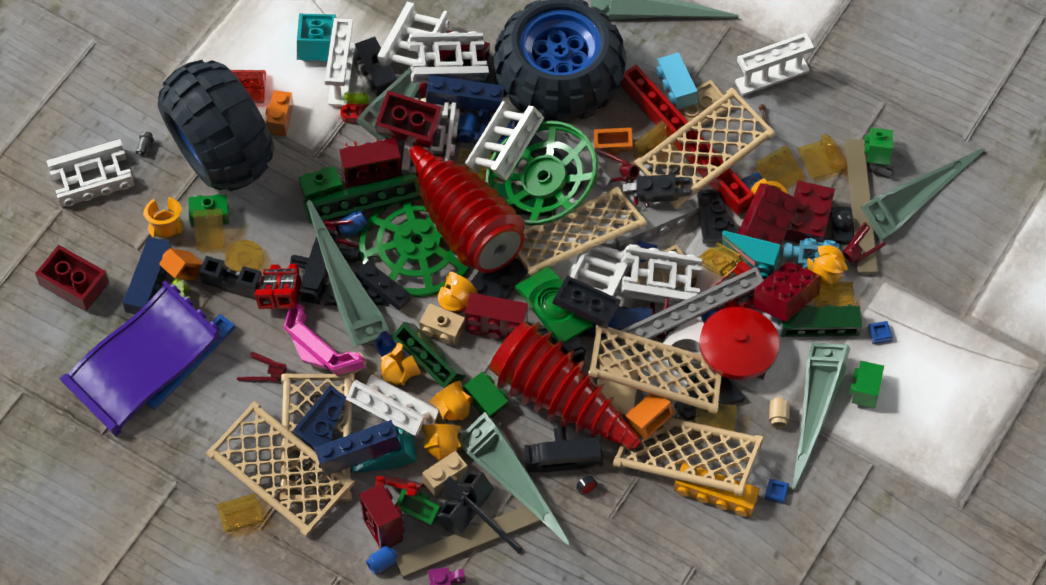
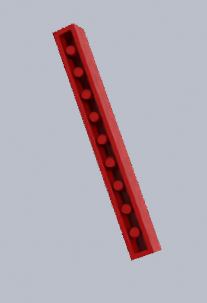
M637 64L625 71L621 87L667 138L688 123L685 117ZM691 129L686 133V138L697 140L698 132ZM678 141L673 143L679 151L683 150V143ZM686 144L685 151L695 152L697 150V144ZM700 144L699 152L708 153L711 146L709 144ZM685 156L690 164L695 163L696 156ZM708 156L698 157L697 164L707 165L709 163ZM721 157L711 158V165L719 167L723 164ZM698 168L696 170L703 178L708 175V169ZM731 168L709 183L713 189L718 191L722 200L737 216L749 209L754 194Z

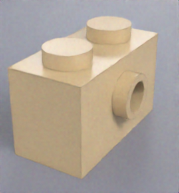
M429 303L419 321V327L427 337H435L444 344L456 346L465 329V317Z
M454 451L422 472L423 483L431 494L437 497L446 491L441 484L449 476L457 483L461 481L468 471L467 465L458 453Z

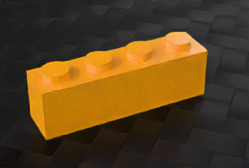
M685 462L681 465V472L689 468ZM703 468L695 470V475L702 477L708 473ZM718 473L714 475L715 480L724 481L727 478ZM676 479L674 491L684 497L696 498L701 503L716 505L721 510L728 509L734 511L739 516L751 517L759 497L760 488L746 484L743 496H740L731 491ZM734 479L735 484L740 485L741 481Z

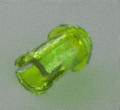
M365 92L344 93V99H347L344 100L345 104H368L369 96Z

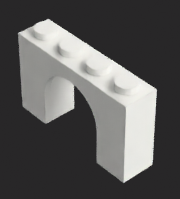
M695 318L678 326L674 332L668 333L663 344L680 349L690 348L701 354L699 339L704 323ZM654 349L653 353L658 358L664 357L662 351ZM651 356L644 358L647 362L654 361ZM668 360L662 361L665 367H671ZM657 364L651 366L656 372L662 371ZM646 368L640 370L645 376L652 375ZM675 370L670 371L675 378L681 377ZM666 374L660 375L664 382L671 381ZM654 378L649 380L653 386L659 387L661 385ZM685 380L679 381L684 388L689 387ZM674 384L668 386L670 391L676 393L680 391Z

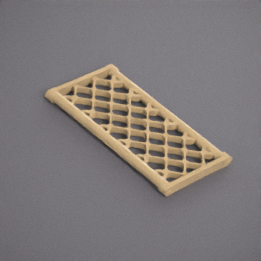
M731 87L724 96L642 158L636 159L634 164L638 165L645 176L660 175L655 174L657 166H667V173L665 175H669V168L673 166L681 168L680 174L676 177L692 178L693 187L690 188L692 195L681 196L676 201H669L673 208L678 210L683 206L684 202L768 138H773L776 133ZM734 98L741 106H732L730 100ZM721 107L728 109V116L717 117L716 111ZM732 109L741 110V117L731 118L730 111ZM746 110L753 119L743 118L744 111ZM706 118L713 120V127L711 129L702 128L701 122ZM726 121V129H715V122ZM729 122H740V129L729 130ZM744 122L754 123V128L752 131H743L742 124ZM757 123L765 130L764 133L755 130ZM691 129L699 132L698 139L689 140L686 138V133ZM701 132H711V140H700ZM725 133V140L714 141V134ZM728 134H739L738 142H728ZM750 134L753 136V141L748 145L740 142L741 135ZM676 141L684 144L682 151H673L671 145ZM686 144H697V150L695 152L685 151ZM710 144V152H699V145ZM713 145H723L724 152L722 154L712 153ZM729 145L738 147V152L733 156L726 154V147ZM661 152L669 155L667 162H657L656 156ZM671 155H682L681 163H671ZM686 155L696 156L695 163L685 164L684 157ZM708 156L709 163L707 165L697 164L698 157ZM722 157L723 164L719 167L711 165V158ZM645 164L654 166L652 174L644 167ZM683 168H694V175L683 176ZM698 168L708 169V175L703 179L697 177L696 170Z
M615 187L605 194L582 203L574 212L558 221L524 228V243L533 244L531 247H522L517 257L530 276H533L547 267L558 264L637 228L641 229L647 226V221L626 198L621 189ZM618 196L621 201L613 200V198ZM601 203L607 204L605 208H596V205ZM611 205H620L618 209H609ZM626 206L628 210H622V208ZM582 211H589V214L586 216L579 215ZM595 212L602 213L600 217L592 216ZM608 213L615 214L613 218H605V215ZM619 215H628L626 219H617ZM634 216L636 221L630 220V218ZM566 218L572 219L570 223H562V220ZM577 220H585L583 224H575ZM590 221H598L594 226L587 225ZM603 222L610 223L608 227L600 226ZM616 223L624 224L623 227L618 229L613 228V225ZM550 225L555 227L552 231L544 230V228ZM560 227L568 228L565 232H558ZM572 229H580L578 233H570ZM584 230H593L591 234H583ZM597 231L606 232V234L600 237L595 235ZM532 233L538 234L536 238H527V235ZM542 235H550L547 240L540 239ZM555 236L563 237L560 241L553 240ZM568 237L575 238L573 242H565ZM579 239H589L584 244L578 243ZM537 244H545L544 248H535ZM550 245H558L555 250L548 249ZM563 246L571 247L568 251H560ZM521 251L528 252V253H527L526 256H524V255L521 253ZM532 253H540L539 257H530ZM545 254H554V257L547 260L543 258ZM529 262H536V265L531 266Z
M596 325V336L588 376L598 377L705 409L713 414L718 412L721 375L718 373L715 375L710 370L702 355L607 327L606 329ZM601 333L606 334V340H600ZM616 338L625 340L627 345L619 346L615 341ZM611 343L616 349L608 350L604 344ZM634 345L644 346L645 351L639 352ZM599 347L605 352L604 354H598ZM631 349L635 355L628 356L623 350ZM654 349L662 351L664 357L658 358L653 353ZM620 353L624 359L617 360L613 354ZM643 355H650L654 361L647 362ZM673 355L682 357L683 362L676 363L672 358ZM609 357L613 363L608 365L602 358ZM637 358L644 365L636 366L632 360ZM668 360L673 366L667 368L662 361ZM597 361H598V362L602 365V367H603L601 370H600V369H596V363H597ZM691 362L701 363L702 368L695 369ZM628 363L633 369L625 370L621 364ZM657 364L662 371L656 372L651 366ZM687 366L692 372L687 374L680 367ZM617 367L622 374H613L610 368ZM646 368L652 375L645 376L640 370ZM677 370L681 377L675 378L670 371ZM705 371L711 378L704 379L700 373ZM637 373L641 380L631 379L630 374ZM666 374L671 381L664 382L660 375ZM696 376L700 382L695 384L689 377ZM654 378L661 385L659 387L650 385L649 380ZM685 380L690 386L684 388L679 381ZM709 382H715L714 389L708 384ZM674 384L680 391L678 393L670 391L668 386ZM705 386L709 392L704 394L698 387ZM694 390L699 397L697 399L690 397L687 391ZM713 396L712 403H709L706 397Z
M345 373L338 376L335 374H282V425L292 432L298 424L290 422V415L299 412L304 417L305 414L300 408L307 402L313 406L314 403L310 398L316 393L322 395L323 393L320 389L326 384L332 385L347 398L354 381V374ZM313 380H325L318 387L311 382ZM331 380H344V384L337 387ZM291 381H304L299 387L291 384ZM306 384H310L315 389L309 396H305L300 391ZM299 393L305 399L296 406L291 403V396ZM345 400L344 410L341 411V414H344L343 421L336 424L334 432L339 431L343 433V437L351 434L352 402ZM282 435L281 446L285 445L286 438ZM296 446L294 448L288 449V458L289 453L293 452L294 450H298L299 452H301V450L298 449ZM281 449L282 460L286 458L285 449ZM309 459L308 461L313 466L308 471H312L315 469L316 463ZM290 462L289 472L293 469L300 471L301 469L298 465L301 462ZM280 463V473H285L287 471L286 463ZM350 467L341 470L343 475L347 478L350 477ZM322 473V477L318 480L320 483L325 478L331 481V478L328 475L324 476V473ZM308 474L304 475V479H307L312 484L316 483L308 477ZM281 476L280 487L287 486V477ZM300 477L296 482L289 479L290 486H297L302 481V478ZM335 485L333 489L337 488L338 490H341L344 485ZM315 487L309 488L304 492L305 498L317 497V495H307ZM331 487L327 491H322L319 488V491L322 493V495H319L320 497L331 496L328 495V493L331 491ZM280 490L277 493V500L279 502L288 499L287 490ZM350 490L339 501H352ZM290 495L291 500L303 497V495Z
M253 401L247 410L206 452L209 458L219 462L299 528L300 533L305 537L310 535L318 523L355 484L353 479L347 478L340 471L330 474L331 481L329 483H319L318 474L323 473V471L319 468L320 464L316 452L263 410L257 401ZM252 412L256 414L254 421L244 422ZM266 422L271 426L269 433L258 434L259 424ZM245 425H255L256 433L254 435H244L243 428ZM239 426H241V435L231 437V435L239 428ZM281 434L286 438L285 445L273 446L274 436ZM261 437H270L271 445L260 448L258 440ZM255 438L256 447L245 449L244 440ZM231 440H242V448L240 450H230ZM227 441L228 449L219 453L217 450ZM296 446L301 450L299 458H288V449ZM285 449L286 458L274 460V450ZM270 450L271 460L260 461L259 452ZM257 452V461L245 462V453ZM242 453V463L236 465L231 463V454ZM311 458L316 462L314 470H303L304 461ZM290 462H301V470L299 472H289L288 464ZM276 463H286L287 471L276 474L274 473V465ZM262 464H271L272 473L261 475L260 466ZM257 465L258 474L248 477L245 474V468ZM315 474L316 483L305 485L304 475ZM301 475L302 484L290 486L289 477ZM276 477H287V486L275 487ZM273 478V487L264 490L259 486L261 479ZM343 484V488L334 496L333 487ZM330 486L331 496L320 497L319 488ZM306 488H317V497L305 498L304 490ZM292 489H302L303 497L291 500L290 491ZM287 490L288 499L279 502L275 499L276 491ZM331 500L321 511L320 501ZM317 501L318 510L316 512H306L305 503ZM302 502L303 512L296 515L290 511L291 504ZM317 515L309 525L305 523L307 516Z
M670 417L663 424L662 429L655 431L647 439L639 436L640 444L644 448L643 450L635 453L630 449L631 455L624 459L622 457L627 448L620 446L613 461V466L620 468L623 466L731 491L736 495L743 496L760 447L764 442V436L747 435ZM675 426L682 428V433L672 436L669 430ZM692 431L701 432L702 437L691 440L688 434L692 433ZM661 433H667L670 438L659 441L656 436ZM715 435L719 436L721 441L712 445L707 439ZM686 437L689 442L679 446L675 440ZM650 438L656 441V444L650 447H646L643 442ZM731 439L740 441V446L730 449L727 443ZM672 442L676 447L670 451H665L662 446ZM699 442H706L708 447L702 450H698L695 447V444ZM751 444H755L752 453H749L746 448ZM719 446H725L727 452L718 455L714 449ZM692 447L695 453L685 456L682 450ZM660 448L663 454L653 457L650 451ZM744 450L747 456L741 459H737L733 454ZM711 451L715 456L709 460H704L701 454ZM676 452L681 454L682 458L677 461H672L669 457ZM642 454H648L650 459L646 463L637 462V457ZM731 456L734 462L725 465L721 459ZM699 457L702 462L692 466L688 460ZM666 458L669 464L663 468L657 466L656 461ZM749 460L746 469H743L740 463ZM718 461L721 465L720 468L711 470L708 467V464ZM685 462L689 467L684 472L676 471L675 466ZM738 466L741 472L731 475L727 469ZM705 467L708 473L702 477L695 475V470ZM724 471L728 476L724 481L715 480L714 475ZM743 476L740 485L735 484L734 479Z

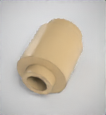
M776 397L770 401L769 421L774 428L787 427L790 415V402L783 397Z

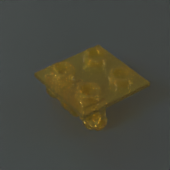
M823 134L821 141L797 148L811 179L847 169L833 138L828 134Z
M787 144L755 162L757 165L755 171L762 174L766 181L778 182L785 188L797 183V180L800 181L805 178Z

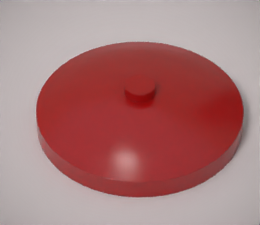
M730 307L714 313L703 325L699 339L700 352L706 364L716 373L735 380L752 379L768 371L777 359L780 343L778 332L773 323L760 312L745 307Z

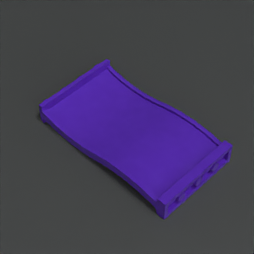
M166 281L162 283L163 287L139 312L98 343L68 374L65 373L59 378L115 437L122 432L121 428L147 401L184 373L216 340L219 341L221 339L218 333L220 329L212 321L208 323L205 320L207 316L200 309L195 310L192 307L194 305L187 296L183 298L180 295L181 291L174 284L170 286Z

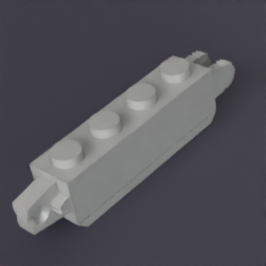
M548 130L535 132L541 139L548 141ZM556 130L555 141L564 143L572 149L581 142L570 133ZM585 147L578 156L582 162L583 173L593 172L592 157L588 148ZM555 148V150L562 154L564 157H566L569 154L564 150ZM596 153L598 170L595 183L607 188L614 178L606 170L608 166L607 161Z
M694 198L684 202L683 206L678 210L674 209L669 201L660 202L639 211L640 215L647 221V226L641 229L637 228L601 245L622 251L629 244L636 245L641 242H648L657 235H664L671 229L684 226L688 222V217L699 211V206ZM634 216L630 218V220L636 221ZM616 223L613 225V228L618 229L623 227L624 224Z

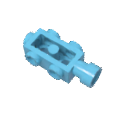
M806 238L804 241L800 240L799 246H792V243H784L783 258H798V263H802L801 266L808 268V258L815 262V258L821 257L818 252V246L830 245L839 249V244L831 240H825L824 243L816 242L815 239ZM805 249H812V252L806 253Z

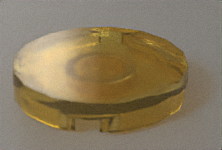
M246 239L236 241L226 250V265L231 270L238 272L241 271L243 266L259 270L264 262L263 250L254 241Z

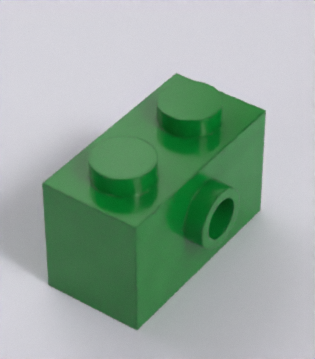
M870 127V132L865 135L864 155H867V162L890 165L893 149V130Z
M335 166L325 167L319 171L305 173L298 177L300 189L305 200L343 190Z
M227 194L188 197L191 227L229 224Z
M861 361L859 368H855L853 379L856 380V383L851 384L849 393L853 395V404L871 408L876 407L884 365Z
M482 371L466 383L463 390L473 398L472 404L481 414L486 412L493 418L507 406L508 398L504 391L497 389L492 377Z
M402 489L395 505H398L401 511L434 526L438 519L436 514L441 506L429 501L430 496L419 492L415 497L406 496L408 490Z

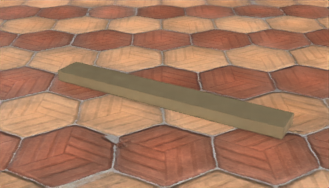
M864 139L845 140L844 146L853 218V236H855L864 222L867 224L865 228L870 226V230L859 243L863 249L861 253L864 254L875 247L873 227L861 209V206L870 201L866 155H864ZM876 252L865 257L860 263L856 261L857 275H877Z
M545 497L544 500L546 501L547 505L549 506L550 510L552 511V509H551V507H550V504H549L547 498ZM526 506L491 519L508 536L542 522ZM486 522L466 529L462 534H454L396 558V564L404 579L502 538Z

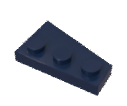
M330 385L292 432L313 449L330 442L346 396Z

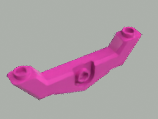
M297 301L295 308L288 309L283 328L291 336L303 363L326 370L329 369L336 376L366 367L364 364L366 360L358 352L354 354L349 351L338 354L306 327L307 315L304 313L306 309L300 302Z

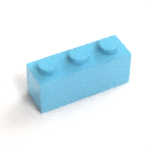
M679 52L658 58L657 75L659 78L662 77L663 88L665 91L668 90L669 100L672 104L674 103L676 109L679 110L698 104V91Z

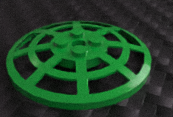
M542 121L536 132L548 130V141L539 142L527 147L508 179L505 180V187L509 199L506 200L508 206L515 204L524 211L532 212L530 219L524 220L525 225H545L566 217L585 201L595 184L598 162L594 147L582 131L570 124L558 121ZM556 130L570 133L579 138L581 142L574 149L564 143L555 141ZM508 136V137L501 143V145H505L510 136ZM587 147L592 157L593 172L583 174L582 162L578 155ZM547 148L546 155L535 158L530 155V153L538 149ZM558 148L569 154L561 161L554 156V149ZM495 151L490 160L495 161L500 152ZM524 158L527 164L522 174L514 173L517 165ZM575 160L577 174L567 175L565 167ZM488 167L485 181L489 184L490 188L494 189V178L499 177ZM543 174H548L545 180H540ZM590 180L585 192L572 205L569 200L577 192L581 182ZM512 181H521L524 190L514 195ZM575 182L572 190L565 197L561 190L566 183ZM528 195L536 198L534 207L527 206L521 203L520 200ZM555 196L559 201L551 206L542 207L544 199ZM561 206L566 209L553 217L538 220L540 213L549 212Z
M421 196L382 205L376 209L368 218V225L361 232L359 249L363 265L369 261V257L379 254L384 264L392 270L388 277L394 281L399 274L409 277H423L425 288L403 287L412 294V297L420 298L439 294L441 287L445 286L446 281L433 286L431 275L442 270L449 262L459 269L456 274L464 277L470 267L461 264L451 249L447 252L440 247V238H443V236L433 225L430 215L426 220L415 219L413 211L427 212L424 206H411L410 200H423ZM402 202L404 208L392 213L385 220L376 217L386 208ZM406 213L408 221L400 226L391 223L393 219ZM370 224L380 226L376 240L377 246L366 250L365 238ZM385 229L395 232L394 241L382 244ZM414 238H420L422 239V242L420 244H414L412 240ZM395 249L400 256L396 264L387 257L385 251ZM436 254L443 258L439 264L431 268L428 267L427 261ZM407 261L419 263L421 270L404 269L403 266Z

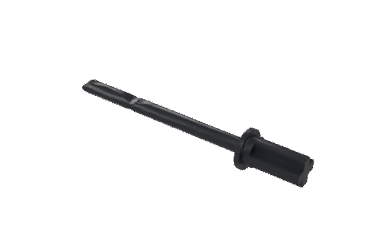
M451 476L441 484L458 502L464 501L518 554L523 550L467 497L469 491L466 492Z

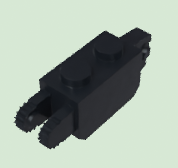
M675 174L637 176L633 183L623 184L624 195H633V198H638L640 202L644 203L676 201L678 197L692 195L690 188H678V185L691 184L692 178L676 177Z

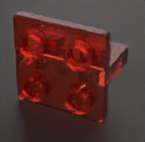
M231 70L247 90L254 103H264L266 70Z

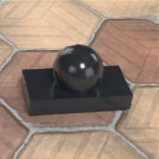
M832 207L833 240L836 244H849L854 237L851 207Z

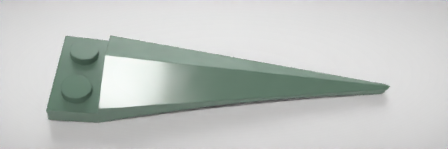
M592 0L591 7H597L604 11L610 20L656 17L738 19L739 17L737 14L680 0Z
M411 67L378 96L356 120L360 126L379 141L392 138L376 133L375 123L387 90L414 98L419 89L420 83H412Z
M985 148L979 149L883 193L861 206L862 211L879 239L882 240L898 230L940 189L978 157Z
M308 200V209L344 329L347 330L353 347L390 335L382 313L346 262L313 203Z
M811 344L806 359L802 422L792 484L794 492L798 488L847 369L846 362L850 353V347L847 344Z
M484 412L458 437L461 447L472 459L533 512L563 542L571 546V542L502 429L497 426L489 414Z

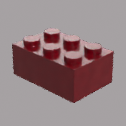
M387 90L375 123L376 133L431 149L443 115L442 107Z
M396 138L383 139L373 143L367 142L363 145L347 146L339 149L346 188L370 184L402 175L401 157Z
M797 180L794 197L801 201L784 237L785 241L800 244V240L804 241L806 238L815 239L816 242H823L835 188Z
M760 183L737 234L780 244L781 246L801 200L769 184Z
M59 244L35 273L40 286L86 312L109 284L105 270Z
M787 261L754 288L753 308L787 322L819 295L820 275Z
M475 293L469 294L465 310V330L472 335L481 334L493 339H506L521 323H528V303Z
M380 483L360 493L362 519L378 547L381 549L386 545L390 548L403 542V533L405 532L402 526L404 522L401 518L403 513L398 505L393 504V496L388 488L384 489Z

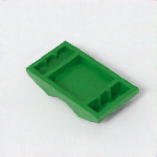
M547 267L515 285V288L546 329L552 331L551 335L558 343L563 340L564 344L593 327V324L589 320L552 304L563 281L553 270Z

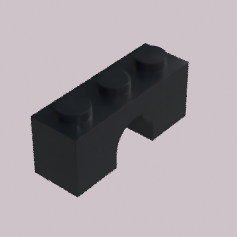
M374 36L355 43L353 55L355 61L361 64L362 75L368 78L369 89L371 91L374 90L378 97L397 78L390 65L384 67L375 66L379 62L377 55L381 47Z
M210 256L205 257L199 271L203 284L255 298L254 294L261 285V271L245 266L242 267L240 272L234 271L225 265L224 260Z
M468 470L459 482V485L466 492L469 491L467 497L479 508H481L494 490L483 472ZM446 500L436 514V517L447 532L462 534L476 513L464 501Z

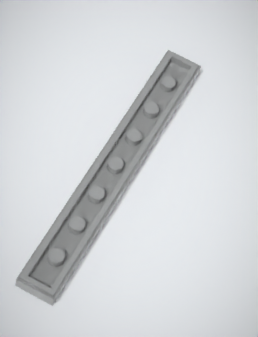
M755 267L620 331L652 339L754 291V288L763 282L764 279L758 268ZM620 339L623 346L627 345L625 340Z

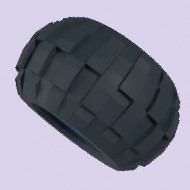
M537 0L525 6L524 11L519 10L508 19L504 30L500 32L495 44L494 67L499 85L504 87V94L509 95L512 105L521 112H525L528 106L535 107L544 117L543 121L552 119L558 122L570 123L571 119L574 118L584 120L593 116L597 108L606 107L613 99L616 89L618 90L625 74L626 51L619 30L615 24L612 25L604 11L597 7H589L588 2L583 0H547L543 2Z
M203 60L193 61L176 69L163 82L164 88L159 91L157 104L166 127L192 169L208 187L220 191L226 188L228 191L244 188L258 180L268 169L267 163L273 158L274 142L260 111L242 83L226 65L213 60L208 62Z

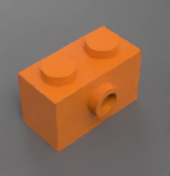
M273 90L270 105H267L265 113L267 116L266 125L270 134L287 135L294 106L291 92Z
M632 128L594 129L595 152L599 153V150H603L612 155H617L622 151H633Z
M171 248L163 254L162 260L159 263L174 278L194 281L199 275L203 264L190 251Z
M650 393L625 416L629 426L644 439H647L675 413L669 400Z

